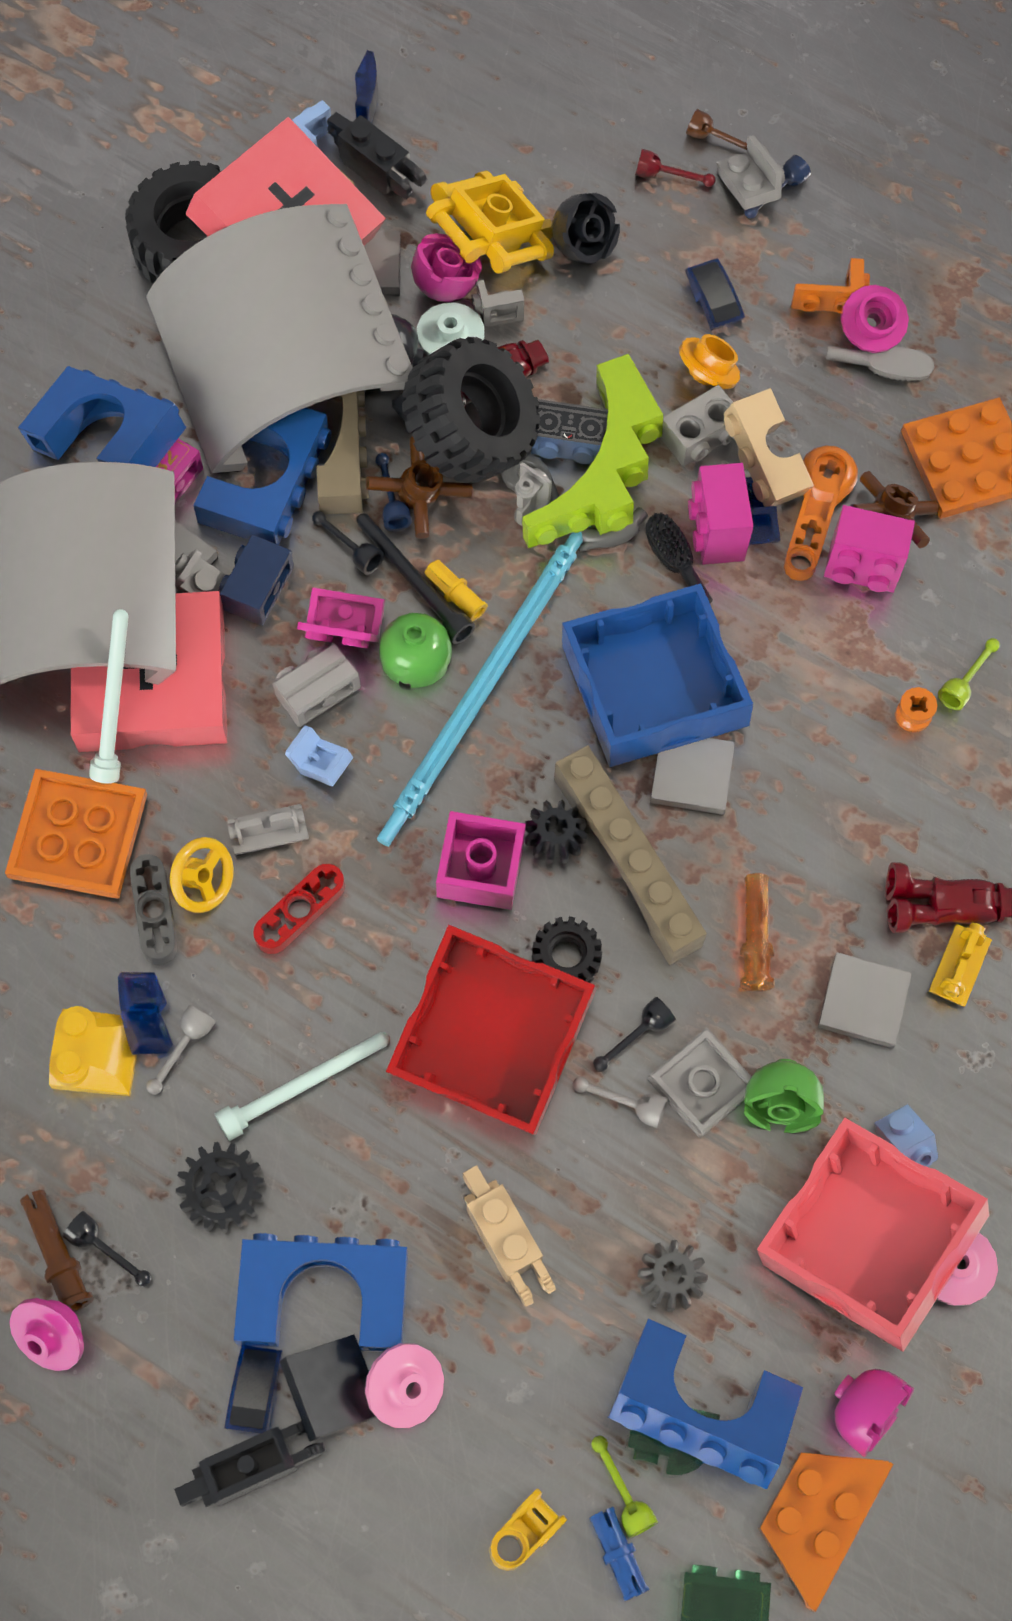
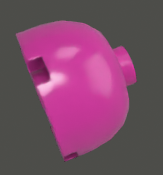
M439 233L426 235L422 238L421 243L418 244L411 264L414 283L420 291L429 298L441 302L458 301L470 293L476 285L482 269L480 257L472 263H466L460 256V249L450 237Z
M881 1369L866 1370L856 1379L847 1375L834 1393V1396L839 1399L834 1413L835 1425L841 1437L854 1450L865 1457L868 1451L871 1452L894 1424L898 1418L896 1415L900 1410L897 1407L900 1404L904 1407L907 1405L914 1393V1388L897 1375Z

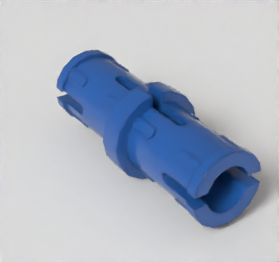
M611 1507L606 1509L604 1513L601 1511L591 1516L589 1520L593 1524L605 1552V1555L602 1557L605 1565L610 1564L625 1602L650 1589L646 1585L633 1555L636 1551L633 1542L628 1543L616 1516L615 1508Z

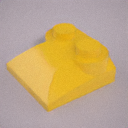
M81 1006L62 1009L56 1023L50 1056L49 1086L52 1089L130 1096L138 1051L133 1049L125 1016L91 1012Z

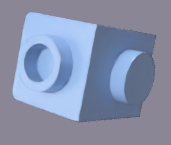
M322 100L314 106L303 110L292 121L317 146V140L328 134L327 119L331 116V108Z
M306 725L285 752V755L301 775L332 787L354 758L348 749L320 739L313 728Z
M908 1104L874 1122L876 1133L879 1137L894 1145L911 1160L929 1167L938 1159L935 1134Z

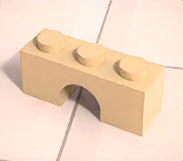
M771 388L733 402L724 412L725 429L731 437H734L739 448L738 456L740 463H743L744 468L748 469L753 480V492L756 498L763 502L766 510L801 497L814 486L800 453L782 458L774 455L767 447L766 435L775 432L785 421Z

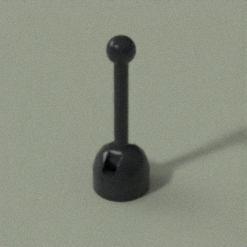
M322 511L313 513L312 521L314 524L324 526L353 550V563L365 575H370L378 569L384 559V553L379 548L370 543H363L358 546L327 521L326 515Z
M654 997L642 1011L643 1023L605 1056L596 1057L593 1061L594 1068L599 1072L605 1071L609 1066V1062L647 1029L662 1031L676 1021L671 1010L661 999Z
M81 1211L66 1228L62 1237L69 1243L81 1248L94 1245L133 1275L137 1285L145 1287L150 1284L151 1274L148 1271H140L98 1238V1224L85 1211Z

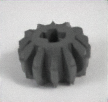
M677 1240L670 1242L669 1253H667L660 1242L655 1244L654 1252L657 1258L645 1253L642 1261L649 1268H642L637 1272L638 1278L650 1280V1282L645 1283L641 1287V1293L644 1295L653 1290L657 1293L651 1301V1305L654 1307L660 1304L662 1298L667 1299L666 1309L668 1312L675 1310L676 1299H678L685 1310L690 1308L691 1300L689 1295L700 1299L703 1295V1291L696 1284L706 1283L708 1280L707 1274L695 1272V1270L704 1265V1259L701 1257L690 1261L689 1257L694 1250V1247L691 1245L685 1248L683 1254L678 1253L679 1244ZM667 1267L672 1272L680 1271L682 1274L677 1281L678 1285L673 1280H664L663 1277L667 1272Z

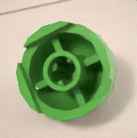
M409 613L398 616L387 625L380 639L379 658L383 671L392 681L398 684L399 681L404 684H410L412 688H421L434 684L445 675L451 660L452 645L446 628L437 619L427 614Z
M779 1059L758 1068L747 1083L744 1098V1115L754 1125L771 1131L770 1123L787 1125L784 1133H797L808 1131L821 1123V1115L824 1114L823 1086L814 1072L791 1059Z

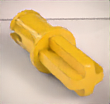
M435 560L427 566L424 572L425 576L445 594L444 599L447 602L452 601L472 621L477 620L484 614L488 607L487 603L482 601L467 586L466 579H459L440 560Z

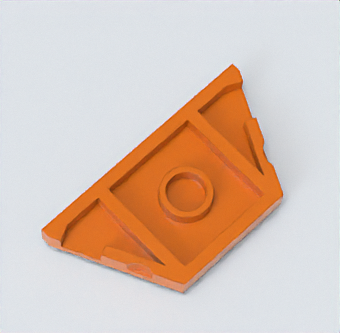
M799 1453L758 1530L768 1546L773 1549L780 1565L787 1576L793 1581L809 1610L817 1611L894 1465L891 1462Z

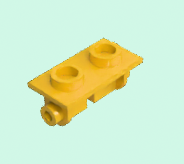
M971 923L967 928L958 924L955 925L929 992L960 1006H966L992 939L984 934L985 928L982 925Z

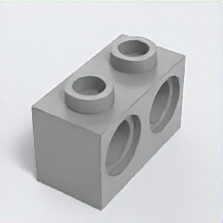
M720 385L715 386L663 417V434L660 439L683 467L692 461L699 462L703 460L712 449L721 444L728 445L735 440L734 437L727 433L724 425V412L733 401ZM713 418H717V419H720V420H722V421L718 422V421H714V420H712V419H713ZM683 435H691L694 438H686Z

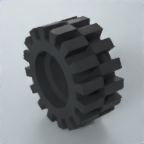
M562 917L555 918V923L552 925L550 921L544 924L543 930L537 932L535 942L533 941L532 962L546 964L591 983L594 980L595 974L599 971L602 959L601 939L597 940L596 930L594 928L589 930L587 928L588 923L584 920L580 924L576 923V917H569L568 921H563ZM569 941L576 944L582 953L580 962L573 967L558 965L552 957V950L558 943Z

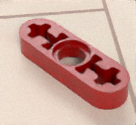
M321 864L314 868L255 924L253 935L258 948L267 954H277L291 944L341 897L345 889L342 871L333 864ZM321 877L327 880L335 877L333 879L335 887L330 889L326 886L317 893L320 902L316 903L313 895L306 890L310 888L314 894L321 887ZM296 900H305L311 906L309 913L302 918L293 917L288 911L291 903ZM283 914L285 921L293 928L288 929L285 923L278 930L279 940L275 942L270 938L265 942L264 930L267 928L271 931L276 930L282 924L278 916Z

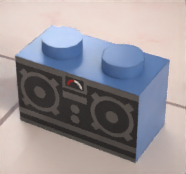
M538 399L539 408L536 410V413L540 416L539 429L535 430L538 436L535 445L531 449V453L547 459L557 457L574 460L581 464L592 463L600 450L605 435L608 409Z

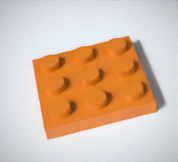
M1000 397L903 424L901 433L931 500L937 501L939 504L937 513L940 519L1012 499V422Z
M35 769L5 870L7 878L119 899L148 795L146 789L117 783H99L90 778Z

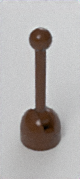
M696 109L688 125L687 135L697 139H704L712 134L747 150L746 142L713 128L714 124L711 116L704 111Z

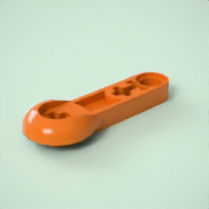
M825 445L814 448L803 459L814 486L803 495L804 500L784 561L785 573L796 581L808 580L813 576L834 508L853 490L857 483L858 468L855 460L847 451L836 446ZM826 469L833 471L831 478L823 476ZM813 528L815 530L810 546L803 545L807 529ZM795 556H804L810 561L811 566L804 570L797 569L792 565L791 559Z

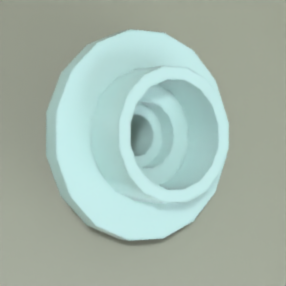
M441 303L431 307L421 316L417 325L418 343L421 349H424L423 352L426 355H430L458 338L478 337L482 340L485 339L484 324L479 314L469 306L459 303Z

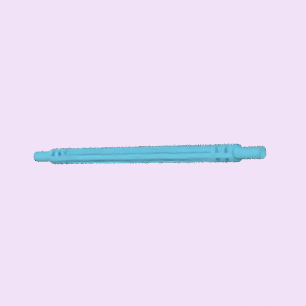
M582 531L571 533L565 544L559 545L556 549L555 554L549 560L548 565L544 568L520 609L414 775L408 781L400 797L394 803L393 808L395 810L377 837L381 844L389 847L406 819L412 818L415 814L416 809L429 792L430 787L554 591L564 579L572 563L576 560V551L583 542Z

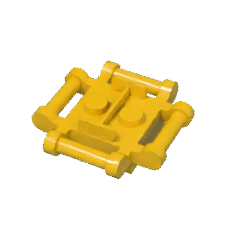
M485 170L476 173L472 178L449 184L442 181L431 186L430 192L434 203L427 208L426 216L432 223H438L460 249V256L466 263H472L480 256L486 254L490 259L493 271L500 274L509 271L512 266L535 259L539 261L548 260L554 255V247L550 241L552 238V221L542 216L523 194L524 190L517 181H511L506 174L493 176L489 171ZM449 215H452L473 240L470 241ZM529 242L532 245L530 247L520 249L523 243Z

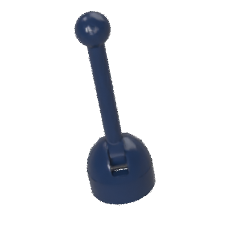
M793 155L783 165L785 181L782 183V188L786 184L797 186L811 175L809 165L800 156ZM763 205L744 210L745 216L748 219L755 218L758 210Z
M379 453L375 458V462L381 468L383 477H390L387 467L389 457L385 453ZM387 492L389 502L382 510L384 527L389 531L404 530L412 523L410 510L405 503L396 500L394 492Z

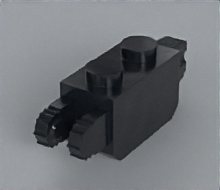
M335 112L327 119L328 133L334 138V143L339 147V157L344 165L382 194H388L392 190L397 195H400L401 198L403 197L407 200L413 191L409 183L404 180L405 178L409 179L412 183L414 182L418 187H421L428 180L425 175L426 173L410 160L409 151L360 115L352 122Z
M302 1421L284 1429L278 1426L200 1461V1466L192 1470L195 1479L174 1490L182 1507L200 1499H203L205 1507L214 1504L220 1506L297 1471L296 1466L325 1453V1446L323 1442L313 1443L303 1450L291 1454L287 1441L306 1434Z

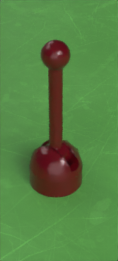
M646 149L641 150L635 176L651 178L661 171L703 182L706 187H712L716 182L713 174L701 175L662 165L656 153Z

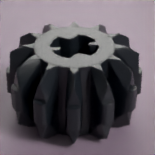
M563 799L558 802L557 808H553L551 803L546 800L543 803V811L536 808L531 810L530 817L532 820L525 821V831L528 835L525 836L524 842L526 846H535L533 849V856L535 858L545 853L547 854L546 863L549 865L553 863L554 856H559L560 861L566 864L569 859L568 853L574 856L581 854V846L579 844H585L588 838V834L583 831L587 826V821L585 818H577L579 813L577 806L566 811ZM555 828L557 833H562V835L556 836L554 831H550V829Z

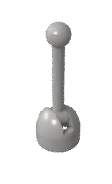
M192 1005L188 1006L181 1018V1028L184 1035L156 1078L148 1081L146 1087L150 1094L155 1095L161 1092L164 1078L191 1038L204 1037L216 1022L213 1018Z
M577 1077L573 1081L575 1091L579 1093L588 1091L634 1107L640 1121L646 1125L659 1128L668 1098L657 1094H647L642 1096L641 1099L635 1100L589 1084L584 1077Z

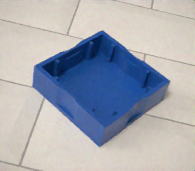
M701 583L652 597L634 606L609 609L562 623V647L609 767L750 726L753 702L735 660L730 656L723 644L719 623Z

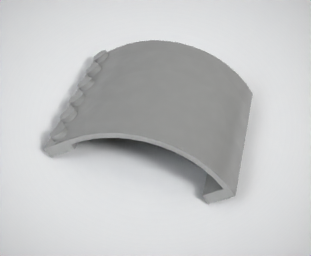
M347 204L306 205L283 208L244 219L221 229L201 240L174 260L157 278L146 296L211 474L244 470L247 460L241 446L254 435L278 420L315 403L352 392L380 388L381 391L404 390L405 382L408 381V374L413 368Z
M78 462L27 471L0 482V685L23 676L45 671L76 667H108L113 614L118 609L125 610L129 615L124 667L145 669V682L157 685L176 671L174 471L120 462Z

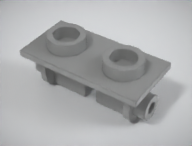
M523 462L520 464V480L515 486L518 508L514 512V519L521 526H523V516L550 503L552 481L549 480L542 470L538 468L532 469Z
M301 804L227 820L234 855L309 839Z

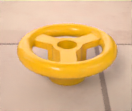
M201 837L188 842L178 852L170 871V887L175 900L182 908L193 913H204L214 909L225 899L231 888L234 875L233 861L228 849L214 838ZM200 849H210L204 860L191 857L194 852ZM220 859L222 878L218 889L214 893L211 883L213 869ZM182 886L199 889L203 901L191 900L185 894Z

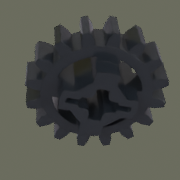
M214 1142L213 1152L207 1153L201 1146L198 1148L201 1158L197 1161L190 1157L185 1159L190 1167L189 1172H178L177 1176L181 1181L185 1182V1185L176 1188V1194L180 1197H187L179 1205L183 1212L194 1210L189 1218L190 1221L195 1225L203 1218L204 1228L209 1232L215 1223H219L223 1233L228 1231V1222L234 1221L239 1228L243 1227L241 1216L246 1213L248 1216L255 1217L256 1213L251 1206L252 1203H263L264 1200L263 1196L256 1192V1189L265 1186L264 1178L254 1177V1175L261 1171L259 1163L256 1162L248 1165L252 1157L250 1152L245 1150L238 1156L237 1146L234 1143L229 1145L227 1151H223L219 1142ZM217 1162L233 1163L238 1168L236 1166L231 1169L218 1166ZM204 1170L205 1174L202 1183L194 1191L197 1177ZM218 1180H222L226 1184L227 1192L222 1195L216 1190L214 1184ZM247 1183V1191L245 1197L238 1205L237 1198L239 1195L240 1189L244 1188ZM215 1205L224 1208L225 1212L213 1213L202 1207L207 1208Z

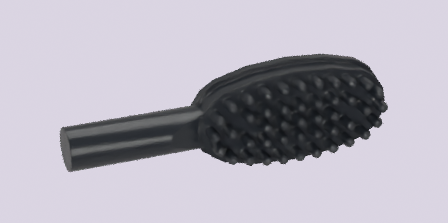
M662 512L660 514L654 513L645 526L647 540L653 552L668 570L680 573L688 587L701 583L711 604L713 601L712 597L692 567V551L680 527L677 526L668 514L665 515Z

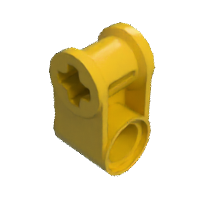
M539 1488L511 1515L512 1518L496 1533L490 1543V1559L501 1570L510 1571L517 1569L568 1520L564 1515L558 1516L541 1498L542 1491ZM536 1514L546 1523V1525L536 1516ZM511 1537L518 1541L521 1553L517 1560L509 1562L499 1556L497 1546L502 1538Z

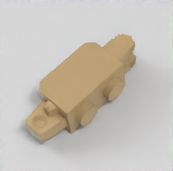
M477 1165L463 1172L462 1177L471 1194L464 1197L467 1204V1213L504 1280L511 1282L525 1307L534 1303L533 1295L520 1275L531 1268L535 1272L543 1290L548 1294L555 1291V1285L542 1263L543 1254L503 1184L499 1186L496 1180L487 1183Z

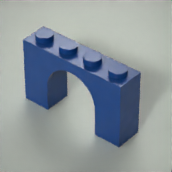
M67 366L19 425L18 429L32 450L59 460L76 437L88 425L106 417H123L124 419L119 430L96 459L98 462H120L156 467L186 429V426L179 416L178 407L170 400L165 398L160 400L149 396L141 389L133 390L122 386L116 380H105L97 377L89 370L81 371Z
M305 407L269 425L249 440L270 446L283 453L289 461L285 473L276 482L266 487L255 489L243 488L207 476L193 505L197 523L248 540L251 535H255L279 545L282 537L287 538L293 523L291 516L295 507L300 508L303 504L306 494V488L304 487L308 478L313 479L316 475L317 466L319 465V459L317 458L321 449L326 450L329 446L332 431L328 429L327 414Z
M267 1233L253 1234V1240L242 1239L234 1328V1342L238 1346L279 1347L282 1304L285 1292L299 1274L319 1266L334 1267L346 1272L355 1280L361 1290L362 1309L359 1339L361 1351L384 1352L388 1348L403 1343L408 1250L407 1247L400 1246V1241L377 1239L375 1240V1245H359V1239L337 1237L334 1243H318V1237L296 1235L294 1236V1242L277 1241V1235Z
M648 1318L608 1418L621 1423L628 1429L636 1430L652 1437L668 1447L676 1448L696 1457L707 1465L716 1466L740 1477L747 1483L755 1484L767 1490L780 1467L803 1387L764 1370L751 1395L745 1415L733 1420H715L705 1417L694 1411L684 1402L674 1382L675 1366L687 1335Z

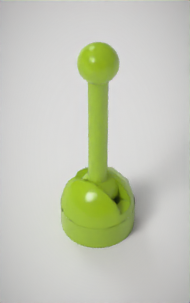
M990 638L986 641L985 650L962 679L951 678L943 684L938 691V697L945 706L953 710H961L971 696L968 682L988 656L998 651L1000 643L997 639Z
M601 1435L594 1437L591 1443L592 1448L595 1452L600 1453L626 1504L621 1513L622 1527L628 1539L633 1538L658 1524V1520L648 1504L642 1501H633L607 1450V1439Z

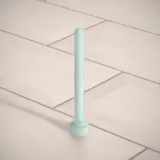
M118 609L113 614L99 752L95 754V758L90 761L89 777L99 783H114L120 778L121 763L118 761V756L114 753L129 619L128 613L123 609Z
M379 1032L241 1108L238 1105L230 1108L228 1105L215 1112L214 1115L228 1141L235 1139L243 1134L242 1130L248 1127L247 1122L388 1046L390 1036L386 1032Z

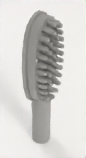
M828 346L826 360L865 365L869 367L870 371H873L874 375L877 373L880 377H889L891 380L894 378L897 381L902 380L903 382L905 380L908 382L919 380L921 382L927 379L934 369V361L928 354L905 347L895 346L886 352L871 353Z

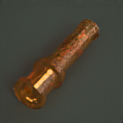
M752 873L744 878L746 942L740 948V956L744 958V977L740 979V987L744 990L759 992L771 990L775 987V980L771 977V958L775 955V949L769 943V876L762 873Z

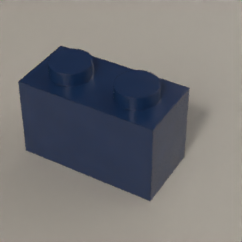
M251 535L247 545H242L237 551L234 561L235 567L230 575L226 574L223 577L218 591L220 592L224 611L263 626L294 569L291 550Z

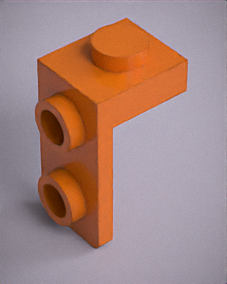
M850 258L845 277V286L795 284L791 308L806 312L831 311L842 314L843 305L849 296L861 287L869 286L870 274L864 273V259Z

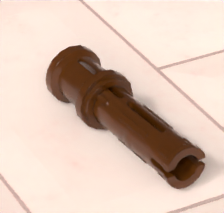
M45 1190L32 1192L37 1208L33 1199H30L27 1194L21 1198L20 1203L25 1210L48 1267L45 1270V1280L47 1283L52 1284L58 1301L67 1305L73 1312L81 1310L92 1303L94 1297L92 1292L86 1291L79 1274L81 1269L80 1262L74 1257L70 1258L46 1198Z

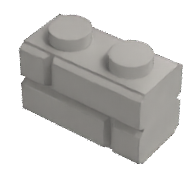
M334 643L327 648L323 646L315 648L307 655L305 662L296 668L293 666L284 668L277 674L276 681L272 683L277 700L298 727H302L360 688L357 671L346 660L343 653Z

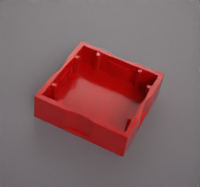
M448 924L427 973L421 1000L407 1020L386 1072L536 1135L597 990L596 986L546 964L531 962L509 953L500 945Z

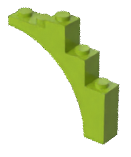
M629 354L597 365L596 387L605 409H608L607 430L600 450L586 473L567 492L548 505L522 517L523 539L528 548L540 544H549L556 538L573 532L584 531L594 524L599 534L602 535L610 531L622 530L627 525L633 523L634 502L626 487H634L642 481L648 480L649 457L641 444H648L662 437L663 413Z

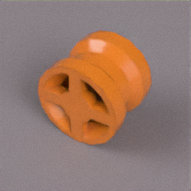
M915 687L903 694L895 712L896 721L901 728L914 733L921 732L929 726L938 706L933 693L925 688Z

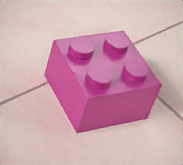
M743 463L700 466L697 481H692L691 485L692 499L688 500L690 521L695 520L697 530L693 531L694 550L701 553L702 565L745 561L754 526Z
M843 505L831 540L823 577L831 578L840 584L853 583L866 586L875 592L888 591L894 593L908 558L915 521Z
M450 811L436 880L437 898L512 910L525 840L526 824Z

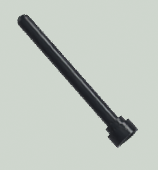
M365 513L358 515L356 521L359 527L443 620L442 625L446 628L451 642L459 644L466 640L475 630L476 625L465 613L453 611L369 515Z

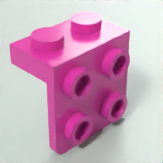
M312 587L307 623L298 622L297 629L306 631L305 638L333 642L334 635L342 637L341 644L368 648L369 641L379 643L385 599Z

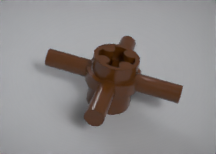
M412 436L409 439L411 467L405 469L400 478L367 476L366 490L398 492L399 500L405 503L409 509L414 510L415 537L424 539L429 537L428 507L434 504L438 496L470 498L473 487L471 483L443 481V475L439 473V468L437 466L431 467L424 460L425 455L423 452L416 450L413 445L415 440Z
M866 471L861 475L860 482L875 498L874 503L850 505L851 507L913 520L915 515H935L939 510L937 501H918L917 496L904 486L889 484L884 487L870 471ZM915 522L911 540L918 548H924L930 542V538Z

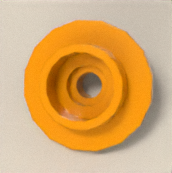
M705 334L701 339L696 337L686 338L680 345L679 354L684 364L689 368L690 375L697 382L706 386L712 385L715 387L720 385L722 389H731L740 380V371L736 365L738 355L723 339L715 335Z

